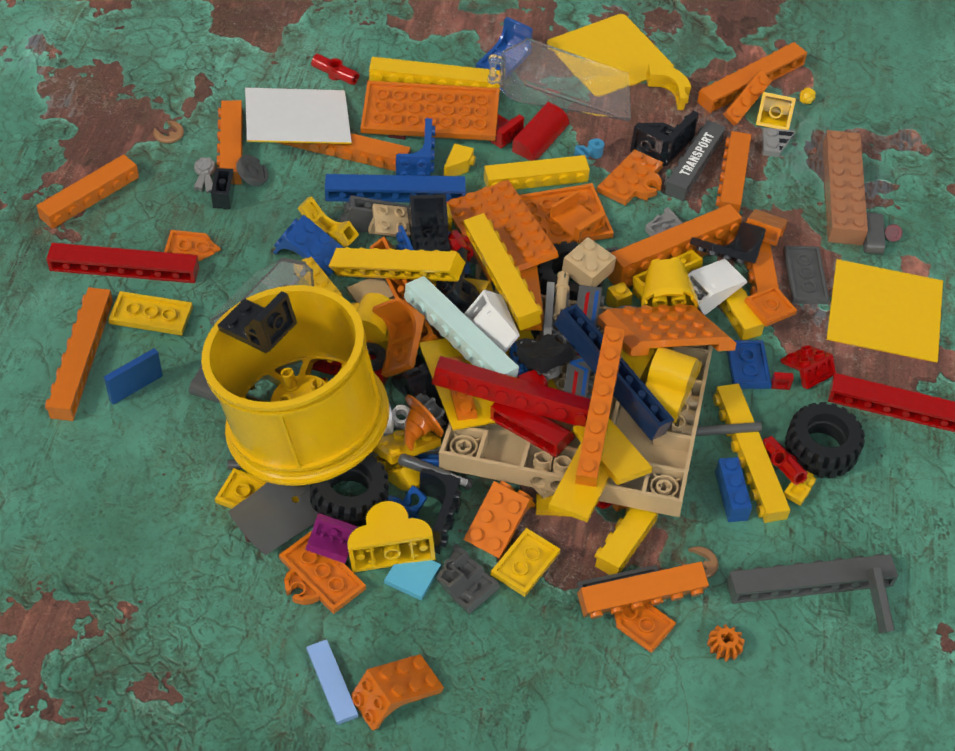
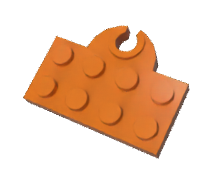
M634 149L597 186V192L625 206L634 196L648 201V198L657 195V190L661 191L662 179L657 173L663 168V162Z
M310 531L279 554V559L290 569L284 578L285 591L288 596L291 595L292 590L295 588H301L303 592L292 597L294 603L309 605L320 600L335 614L365 591L366 585L344 563L305 550L312 532Z

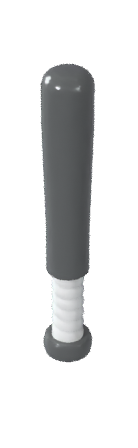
M401 454L398 458L399 465L418 472H421V469H432L438 473L453 475L461 479L460 485L464 489L469 490L472 487V478L468 477L465 479L448 470L407 454Z

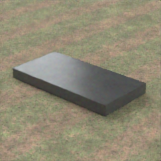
M784 246L783 253L792 304H828L829 295L819 246Z

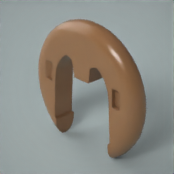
M167 121L177 131L169 132V136H164L154 128L153 135L161 143L177 142L184 135L183 126L175 121Z
M701 546L688 549L689 552L698 554L708 560H704L703 567L706 577H712L718 569L716 555L711 550Z

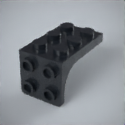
M742 222L736 237L727 245H718L694 237L691 238L690 244L697 246L696 250L707 252L714 256L728 260L734 259L735 262L745 264V261L756 263L766 229Z
M421 469L420 491L426 496L437 499L442 504L433 528L435 553L440 554L442 547L446 548L449 540L448 531H452L454 527L455 513L458 514L460 510L461 479L453 475L438 473L432 469Z

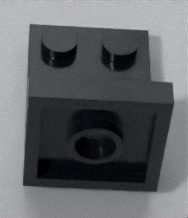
M693 110L675 128L666 123H637L634 126L630 152L635 149L663 162V166L669 165L693 139L699 113Z
M446 194L409 195V227L413 250L451 251L448 241Z
M461 247L456 252L460 254L466 265L468 250ZM465 265L458 282L436 281V288L463 314L480 295L476 286L464 279Z
M281 291L265 308L244 298L217 326L219 331L267 353L297 324V320L288 294Z
M426 362L390 379L393 386L404 397L408 394L413 397L419 393L422 395L426 394L429 398L434 397L436 404L444 409L436 387L432 384L433 379ZM446 412L443 414L445 417L443 420L446 422V424L442 428L449 425V420L446 415Z

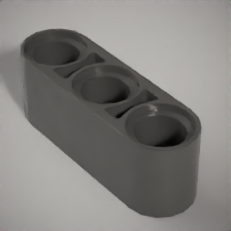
M866 212L868 232L863 243V251L867 254L883 255L885 249L883 214Z

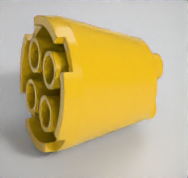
M673 257L671 259L652 260L647 271L641 306L658 307L659 305L675 306L676 304L693 305L698 309L696 292L681 259Z

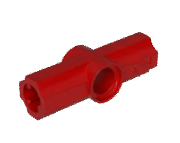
M316 53L311 61V66L327 73L331 80H342L354 86L359 79V72L342 65L340 59H329Z
M452 230L448 235L451 251H457L461 247L468 250L467 261H470L474 253L468 236H464L457 230Z
M775 437L765 438L763 444L772 464L777 466L793 484L804 483L808 472L798 463L796 457L790 454Z

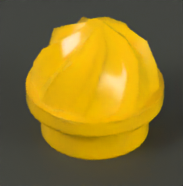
M804 88L800 92V101L806 105L811 104L816 98V92L811 88Z

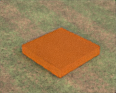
M776 285L748 296L744 301L765 327L791 317L797 312V309Z

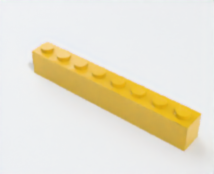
M381 57L371 58L369 81L499 88L500 96L502 71Z
M482 213L463 220L466 235L498 293L503 296L519 331L540 324V315L543 314L539 303H535L533 292L528 291L526 280L524 278L521 279L518 266H514L511 254H507L505 243L500 242L498 231L493 230L494 226L491 219H487L485 214Z
M345 247L336 248L329 267L337 276L411 280L425 276L428 280L458 282L466 262L456 251L395 250L391 248L388 250L378 248L357 249Z
M739 383L718 386L716 388L715 395H713V403L720 408V421H725V424L754 422ZM759 432L726 434L727 437H731V449L733 453L737 452L741 468L745 472L743 474L745 483L750 485L751 500L757 503L756 512L758 517L763 518L764 523L786 520L790 513V507Z

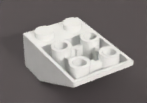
M726 259L701 267L688 274L698 298V308L704 315L708 314L747 283V280Z
M483 290L464 313L504 353L520 336L501 294Z

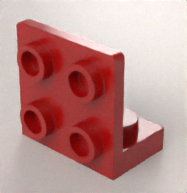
M498 114L496 141L490 142L502 149L524 128L525 117L519 114L509 121Z
M805 345L800 350L789 353L786 357L780 359L782 364L799 370L801 384L805 389L819 384L836 373L833 354L811 345Z

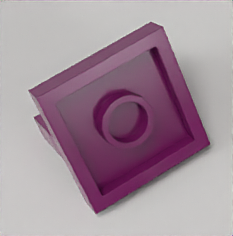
M318 513L305 550L346 563L349 554L348 538L358 527Z

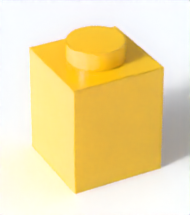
M624 282L607 288L605 302L612 308L625 305L631 306L633 293Z

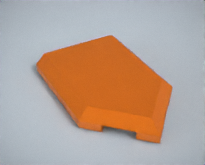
M171 230L164 252L198 255L199 262L221 249L211 241L206 233Z
M650 603L643 604L644 607L631 610V607L623 609L624 611L614 614L616 628L650 653L654 652L676 625L675 621Z

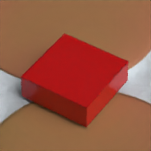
M774 372L771 380V389L790 390L794 379L793 373Z

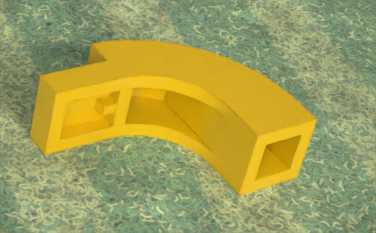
M649 63L646 73L648 87L668 89L675 96L677 110H684L691 90V84L687 77L673 67Z
M312 196L308 197L297 208L302 216L305 215L343 247L349 246L359 236V233L350 221L336 222L330 219L321 210Z

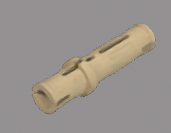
M560 271L557 275V284L554 289L556 292L554 320L557 319V315L559 316L561 310L566 308L567 294L570 289L568 285L570 275L566 272L564 277L565 271Z

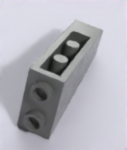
M350 196L349 201L345 202L344 214L340 215L339 222L350 221L357 232H369L368 227L373 218V204L406 207L408 219L409 205Z

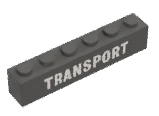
M707 120L704 126H700L698 135H695L692 139L691 146H687L684 156H681L678 161V166L673 167L671 176L665 180L666 195L681 201L685 200L722 142L726 127Z

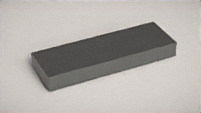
M880 567L869 569L866 573L879 634L894 631L882 570Z

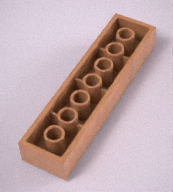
M827 130L822 146L828 242L863 246L868 226L861 135L854 132Z

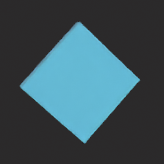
M433 560L394 564L384 579V584L422 601L439 573L441 564Z

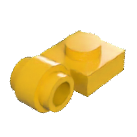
M808 472L804 483L795 485L791 482L784 491L785 498L801 506L811 492V488L817 478L814 477V474Z

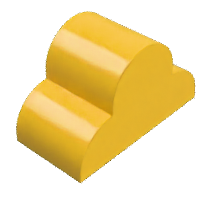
M367 293L362 297L360 303L351 304L362 320L366 341H373L382 346L386 351L389 341L388 329L383 319L373 313L372 309L374 306L391 299L379 293Z
M661 347L657 349L653 357L645 385L674 418L673 423H676L699 375L702 361H699L698 358Z
M384 501L374 505L367 513L366 525L355 529L348 538V551L353 573L393 567L394 564L436 560L433 534L430 526L423 520L408 518L406 509L401 504L393 501Z

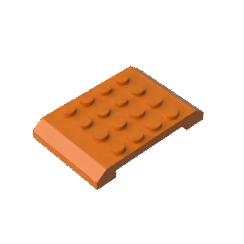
M676 304L675 306L659 305L658 307L643 305L636 308L625 306L624 308L607 309L597 319V324L603 330L605 326L625 329L622 349L629 356H646L649 353V348L711 345L717 351H733L736 348V342L693 305Z

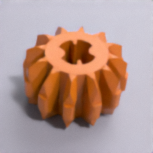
M727 624L723 625V628L717 625L714 631L712 630L709 633L707 646L711 647L710 654L716 653V658L723 657L725 662L729 660V657L735 660L743 652L745 639L741 638L742 632H735V626L730 629Z

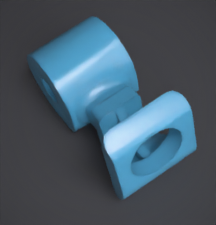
M598 138L592 139L588 142L587 147L576 145L574 156L585 155L586 159L589 157L594 159L601 158L604 150L603 140Z

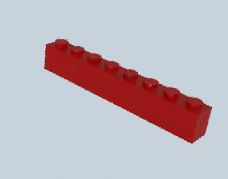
M51 243L46 258L49 271L183 283H195L199 270L198 255Z
M443 356L439 357L432 384L575 426H586L591 399Z
M834 373L827 402L955 432V401Z

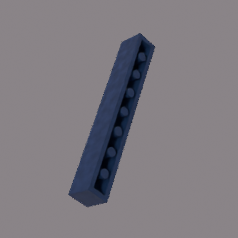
M577 304L562 309L554 325L596 374L603 335ZM621 357L613 396L652 441L666 434L674 418Z

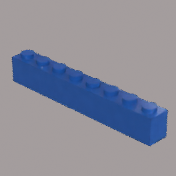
M326 174L325 201L348 202L350 196H357L388 202L409 203V195L446 194V199L449 201L453 198L463 197L466 193L465 176Z

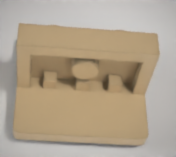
M382 204L372 205L373 218L368 227L369 234L396 237L398 226L402 225L408 238L410 237L406 207Z

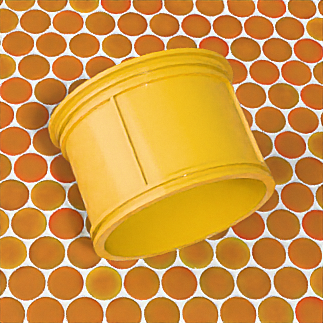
M308 285L276 287L259 292L246 299L265 308L283 291L289 296L297 324L271 351L264 353L219 331L217 325L238 305L236 304L221 316L206 337L202 350V369L211 391L219 399L226 416V442L230 453L238 465L252 476L273 484L288 486L315 484L347 472L373 451L381 440L388 424L389 400L383 383L373 371L362 320L354 306L337 293L320 287ZM318 360H327L328 363L337 361L342 364L338 374L327 383L317 376L310 375L314 363ZM302 362L298 376H294L292 368H284ZM281 368H284V369L281 371V375H280L279 373L275 372V371H277V370H279V369H281ZM261 380H269L278 386L272 394L271 402H259L246 398L248 391L254 390L255 384Z

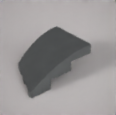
M455 544L452 548L453 553L450 559H446L444 567L436 579L451 598L470 614L501 587L498 581L485 573L481 565L469 557L467 551Z

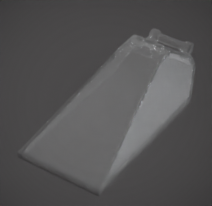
M527 37L524 41L504 50L501 56L491 54L488 58L490 64L488 82L490 84L498 83L499 89L510 99L537 106H544L547 102H550L566 111L630 121L631 119L629 73ZM496 64L500 65V75L496 74Z

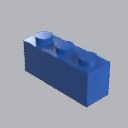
M721 458L718 460L715 474L727 521H748L752 505L739 458Z

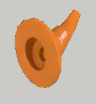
M408 394L405 397L406 403L409 406V413L405 421L404 442L408 449L413 451L415 441L420 436L422 437L432 432L441 438L444 435V431L429 410L420 401Z

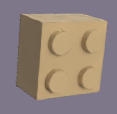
M587 237L564 257L562 271H565V274L568 272L569 277L580 285L596 287L614 271L616 257Z

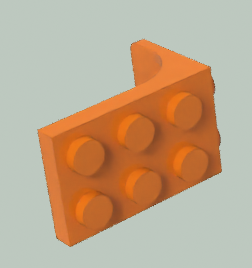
M394 298L374 306L372 312L383 319L389 333L386 359L383 363L381 375L388 378L414 369L425 316L401 298Z
M494 481L463 540L501 559L521 519L529 508H535L536 504L532 501L533 498L521 490L518 493L515 492L516 489L504 481H501L500 484Z
M419 654L367 669L353 691L351 698L372 730H376L384 719L397 708L440 694L444 687L422 655Z

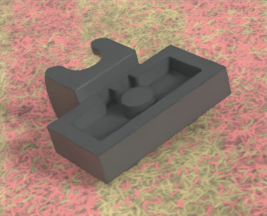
M421 393L414 396L429 410L441 427L446 424L443 420L445 418L443 415L445 410L436 404L434 397L429 398L426 394L422 395Z

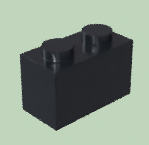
M215 169L211 190L213 208L231 209L235 187L233 169Z

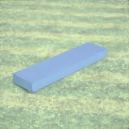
M327 639L307 646V653L336 724L339 725L358 718L357 710Z

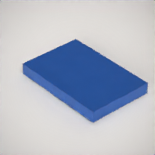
M734 340L736 342L735 350L727 351L732 384L739 383L741 389H771L772 383L764 341Z
M155 348L104 376L109 401L113 405L163 376L159 353Z

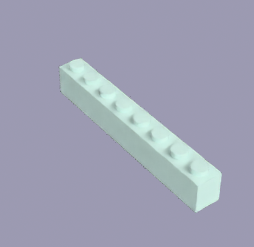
M425 276L406 283L405 300L423 314L429 324L435 327L441 336L445 337L466 360L474 366L517 378L519 366Z

